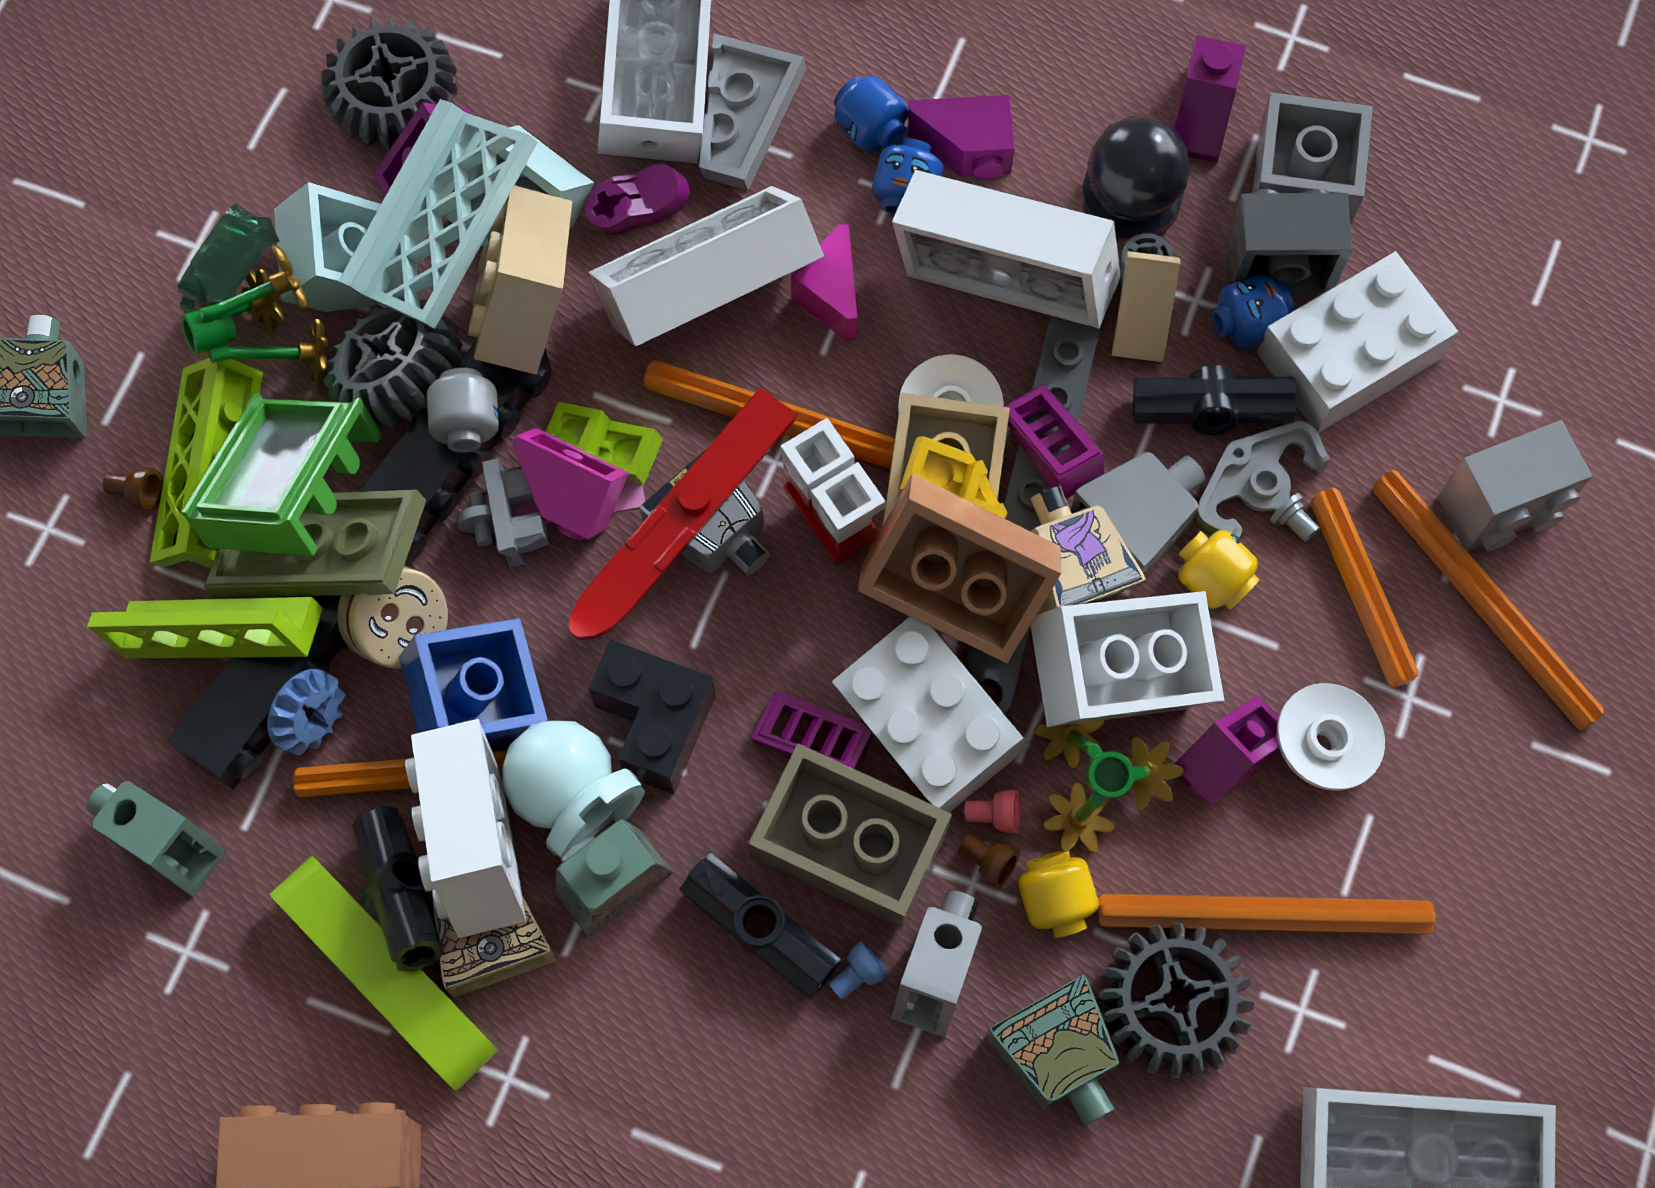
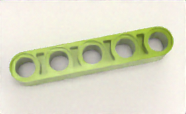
M313 855L306 859L269 894L455 1092L499 1051L421 968L416 972L397 970L396 963L391 961L382 928Z

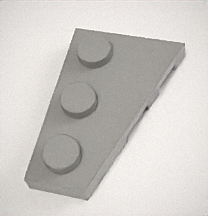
M714 33L712 45L714 60L713 69L709 72L708 88L710 95L708 113L704 117L699 169L702 177L748 191L807 68L802 56Z

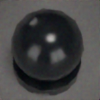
M1129 116L1109 125L1091 148L1087 163L1088 168L1082 186L1083 212L1114 221L1116 241L1118 236L1131 239L1135 235L1143 233L1160 236L1167 232L1178 217L1190 174L1187 147L1177 130L1156 117Z

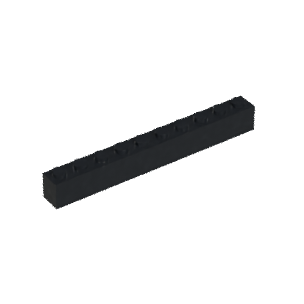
M475 341L462 358L463 361L455 368L477 370L496 387L499 422L497 433L490 440L481 443L480 448L475 451L464 453L452 451L448 448L447 444L437 441L429 433L428 411L426 408H423L359 491L418 490L426 499L406 562L411 563L418 558L427 543L426 535L438 519L443 521L453 512L459 499L458 493L469 478L476 479L484 471L482 462L489 461L491 449L500 437L507 438L514 431L521 417L520 411L531 397L537 398L547 387L552 369L546 348L544 349L536 375L474 359ZM341 595L278 596L277 598L312 597L323 608L308 656L231 657L167 742L183 757L232 790L235 789L241 780L246 781L252 777L262 763V752L271 741L267 727L268 715L273 700L280 689L292 677L305 670L320 669L329 673V663L341 647H348L341 636L337 619Z

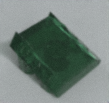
M238 204L232 205L225 215L220 218L190 261L178 284V291L183 294L180 308L183 309L185 314L237 296L236 290L265 248L280 242L271 218L257 217Z

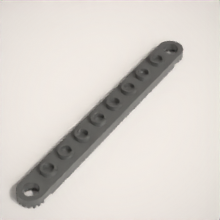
M1050 315L1032 390L1045 384L1078 423L1100 328ZM1044 409L1026 419L1025 422L1029 425L1048 413ZM1057 426L1045 432L1044 434L1038 436V438L1041 440L1049 434L1057 431ZM1019 443L1004 503L1007 511L1005 519L1031 531L1041 526V523L1030 498L1051 488ZM1067 444L1051 454L1055 456L1070 448V445ZM1030 626L1008 663L969 646L965 667L980 685L985 683V685L991 684L992 687H996V690L1001 694V701L997 706L1005 715L1008 714L1012 705Z

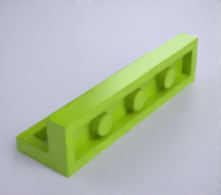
M210 358L183 368L149 563L164 568L188 560L212 568L219 549L206 548L181 512L255 393L260 394L263 372L233 359L211 363ZM203 380V386L199 392L200 382ZM185 481H186V486H185V488H184L183 491H182L183 484H184ZM178 530L176 544L173 546L174 535Z
M312 597L129 601L126 612H92L87 627L125 659L307 657L323 608Z

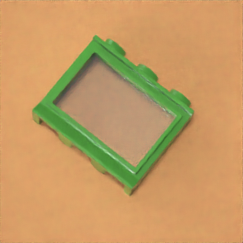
M255 393L181 513L206 548L314 556L318 547L300 522L301 514L307 505L314 514H333L337 505L336 497L323 478L330 464L337 473L355 474L359 469L360 461L349 441L378 443L382 433L361 398H356L351 403L263 399L259 393Z

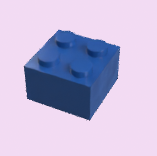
M520 618L414 635L399 656L418 733L479 719L490 748L510 745L532 724L548 721Z

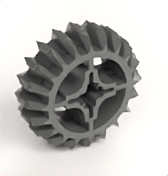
M392 16L387 26L379 27L378 23L371 18L369 30L361 32L353 26L351 33L353 39L348 41L337 38L336 48L338 53L326 54L328 69L321 71V81L324 86L322 93L324 102L330 108L329 112L333 121L338 126L342 125L345 133L351 139L360 135L362 142L368 147L379 138L382 146L389 150L393 140L398 139L422 102L438 104L439 100L442 99L454 104L453 96L458 95L459 86L455 75L457 70L454 60L450 58L447 46L442 40L436 41L435 34L431 32L429 27L419 31L418 25L412 19L401 28L398 21ZM387 74H390L392 78L391 82L394 89L392 93L389 92L387 86L389 85L386 77Z
M425 299L420 300V309L422 310L427 303ZM374 306L368 317L363 320L357 318V325L351 331L342 332L344 340L341 344L332 347L331 351L334 358L327 362L328 374L323 381L328 387V395L333 399V402L351 403L356 398H361L379 430L385 425L395 429L404 418L413 422L418 411L423 408L427 409V390L429 386L439 379L443 372L454 369L463 361L459 354L463 344L459 340L457 331L453 328L454 324L443 313L434 329L390 308L379 309Z
M1175 922L1171 927L1170 939H1167L1159 924L1152 925L1149 929L1150 945L1140 934H1132L1128 942L1133 954L1126 949L1118 947L1113 952L1112 958L1121 969L1105 967L1101 977L1107 983L1116 987L1101 989L1097 998L1099 1002L1115 1005L1116 1007L1101 1015L1105 1025L1119 1023L1121 1029L1110 1037L1113 1046H1118L1128 1039L1134 1045L1125 1056V1060L1130 1064L1134 1063L1142 1052L1148 1055L1149 1059L1145 1066V1072L1149 1075H1154L1158 1071L1161 1062L1166 1061L1167 1075L1170 1080H1177L1180 1077L1182 1062L1186 1063L1188 1072L1193 1078L1201 1077L1204 1074L1202 1057L1209 1066L1217 1070L1225 1064L1223 1054L1219 1048L1233 1055L1241 1048L1238 1039L1231 1032L1246 1035L1251 1029V1023L1236 1014L1251 1012L1255 1008L1254 1000L1248 997H1240L1237 992H1242L1252 985L1251 978L1249 976L1233 977L1231 972L1242 963L1241 957L1238 955L1232 956L1224 962L1219 954L1225 949L1226 942L1219 938L1210 948L1203 945L1206 937V930L1204 928L1198 927L1191 936V939L1187 940L1185 939L1183 924ZM1172 957L1194 963L1210 979L1206 981L1189 979L1182 972L1179 961L1174 962ZM1155 960L1158 970L1154 975L1157 987L1156 992L1145 996L1140 1001L1131 1003V985L1136 971L1146 963ZM1171 988L1178 990L1177 996L1182 992L1186 998L1194 997L1181 1009V1013L1174 1012L1175 1005L1171 1009L1165 1003L1157 1005L1169 994ZM1219 999L1220 1015L1217 1026L1208 1039L1198 1043L1194 1031L1198 1028L1196 1021L1197 1008L1207 1005L1210 1001ZM1138 1020H1158L1168 1026L1173 1039H1178L1180 1046L1171 1045L1156 1039L1142 1027Z

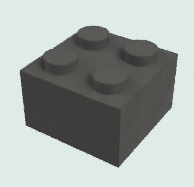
M1262 189L1250 194H1242L1225 242L1228 284L1255 275L1266 274L1276 282L1284 283L1291 297H1319L1336 287L1353 250L1348 193H1330L1324 189H1312L1304 193H1278L1274 190Z

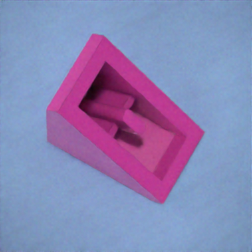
M849 224L838 225L820 244L824 257L795 270L791 274V298L844 340L850 341L856 340L857 307Z

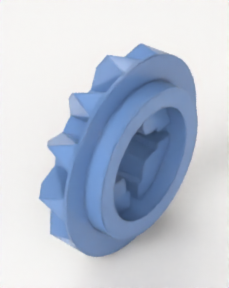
M309 669L292 677L280 689L273 700L267 721L269 737L275 746L283 751L300 756L307 748L318 750L324 735H334L331 726L334 720L344 715L338 705L346 695L338 687V679L323 670ZM303 705L308 708L310 707L313 711L309 719L305 716L306 712L301 709Z

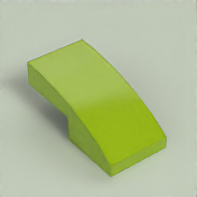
M558 402L545 431L629 472L626 481L644 485L663 441V438L655 429L611 421L603 410Z

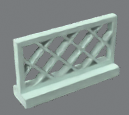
M440 99L340 277L339 282L378 306L390 308L435 329L538 141L529 134L465 113L453 103ZM514 144L506 161L497 166L496 154ZM483 163L484 174L469 183L468 171ZM485 192L486 197L481 206L471 212L470 200ZM457 209L458 221L443 229L442 217ZM459 239L460 243L456 251L446 259L445 246ZM431 255L432 267L418 275L417 263ZM433 285L434 290L422 310L420 309L419 293Z

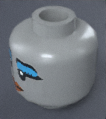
M470 368L449 369L443 372L440 378L429 386L427 390L428 430L437 441L447 444L450 450L462 453L475 451L480 448L481 443L490 440L497 433L499 423L497 390L492 382L484 378L479 371Z

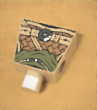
M523 895L526 922L458 938L449 918H439L433 899L436 928L444 951L440 957L442 980L445 989L453 998L556 962L554 953Z

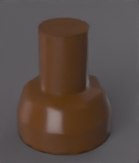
M138 468L128 475L109 472L104 477V491L124 496L135 508L150 511L160 502L163 478L157 469Z
M970 834L964 838L958 850L959 854L980 866L979 872L981 877L995 889L1001 888L1013 873L1020 856V851L1010 845L997 843L990 847Z

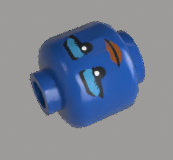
M878 76L852 78L836 94L834 100V122L862 151L874 152L881 148L893 146L903 138L906 132L905 122L908 117V106L882 78Z
M904 138L901 145L889 146L882 150L872 184V193L881 201L879 207L885 212L893 215L896 214L915 170L942 177L944 166L936 156L930 153L932 147L928 143L917 139Z
M1266 274L1255 275L1228 284L1222 288L1218 295V307L1212 309V320L1215 330L1221 338L1228 337L1237 348L1249 349L1261 345L1265 340L1267 327L1293 312L1294 304L1290 292L1284 283L1276 282Z

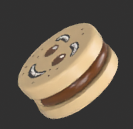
M404 566L395 594L341 595L337 619L341 636L353 652L380 666L402 669L399 656L414 635L446 630L448 608L442 590L432 578L420 571Z

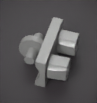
M498 458L482 462L490 505H486L483 492L470 493L468 495L470 508L464 509L457 515L458 529L462 532L475 533L478 546H487L493 543L491 530L494 529L498 551L500 554L506 555L509 568L524 565L523 553L549 545L545 520L541 517L540 512L516 517L514 504L534 500L521 466L504 469Z

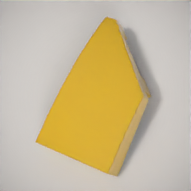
M924 436L916 438L900 490L904 489L913 473L1004 519L1006 518L1007 511L1003 503L998 502L986 474L988 471L983 460L975 461L973 455Z

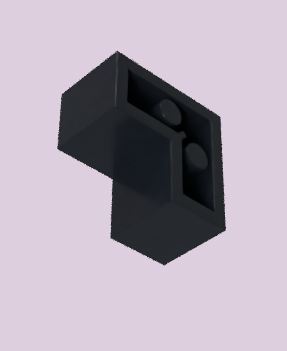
M610 639L588 688L594 706L633 721V725L618 757L621 768L631 770L640 782L675 794L716 697L713 677Z

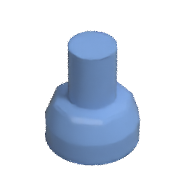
M860 940L852 947L847 956L850 965L833 978L829 985L839 998L844 1000L862 983L865 982L867 985L881 983L890 973L869 946Z

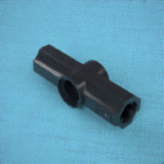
M1209 365L1196 369L1190 377L1134 378L1133 381L1134 424H1191L1197 432L1214 436L1230 432L1238 423H1294L1296 384L1293 377H1235L1232 370L1227 367Z
M381 805L369 812L360 813L352 826L369 881L361 895L362 905L373 919L381 923L391 961L396 963L398 971L416 972L427 965H433L440 959L444 951L421 879L418 863L420 856L412 850L403 818L399 816L397 807Z
M711 852L697 863L679 888L680 893L734 936L745 951L758 956L810 1000L823 988L841 963V959L786 915L776 900L762 895ZM758 913L767 914L776 922L773 932L764 938H754L744 930L747 920Z

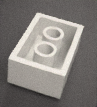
M1395 251L1269 325L1265 332V340L1259 346L1257 354L1274 377H1293L1295 379L1296 406L1309 424L1319 433L1443 359L1457 336L1458 330Z
M1205 591L1061 606L1036 615L1030 625L1047 727L1185 710L1224 701Z
M911 616L832 681L931 805L949 813L1030 746L931 626Z
M479 719L411 735L414 758L405 760V766L411 790L413 793L419 792L421 806L412 807V818L417 837L420 842L426 841L427 855L418 858L419 870L425 890L433 891L434 903L439 918H449L458 938L526 922L506 794L502 788V775Z

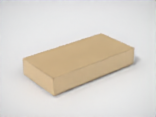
M1127 252L1111 349L1112 356L1156 362L1164 361L1181 264L1180 258Z

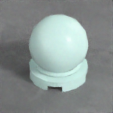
M554 720L532 724L509 745L502 767V788L514 812L532 826L552 829L546 840V846L553 855L559 856L563 862L595 839L594 836L613 818L616 822L621 819L626 821L637 808L645 794V790L641 787L638 778L631 770L624 768L612 773L611 755L601 739L575 721Z

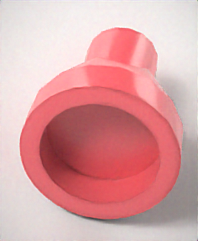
M1018 790L997 792L994 794L993 801H965V822L993 823L994 828L999 832L1018 834L1020 825Z

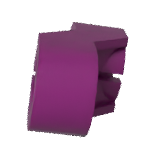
M656 163L636 174L611 177L596 186L586 199V216L595 226L610 234L619 235L639 224L664 221L679 212L689 199V184L682 174L670 166Z

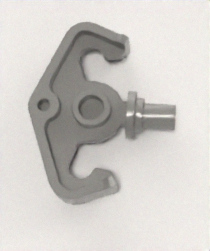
M1297 421L1231 442L1226 447L1199 501V507L1194 517L1195 524L1199 530L1209 536L1216 531L1227 530L1239 540L1242 527L1235 519L1225 520L1220 518L1216 512V507L1222 502L1233 498H1240L1252 510L1258 512L1274 510L1275 513L1270 518V522L1273 525L1278 523L1282 526L1287 525L1304 543L1312 538L1320 527L1302 510L1304 508V505L1301 503L1303 497L1299 493L1292 497L1289 496L1291 489L1290 478L1278 460L1287 446L1297 445L1304 452L1303 463L1307 467L1315 470L1317 473L1325 471L1330 458L1315 428L1309 423Z

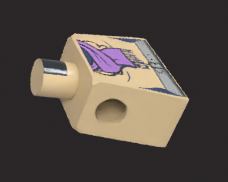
M1060 486L1045 490L1030 498L1041 523V526L1034 528L1030 532L1061 546V575L1037 615L1061 606L1095 603L1119 594L1146 580L1142 570L1104 508L1096 505L1072 514Z

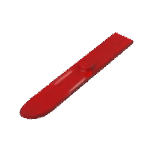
M760 387L587 586L577 600L570 615V634L578 640L595 639L613 630L622 622L798 418V414Z

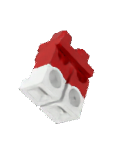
M829 419L822 420L781 445L784 473L788 482L783 484L784 491L835 566L874 543L880 531L872 521V516L885 509L886 501L859 462H854V455Z

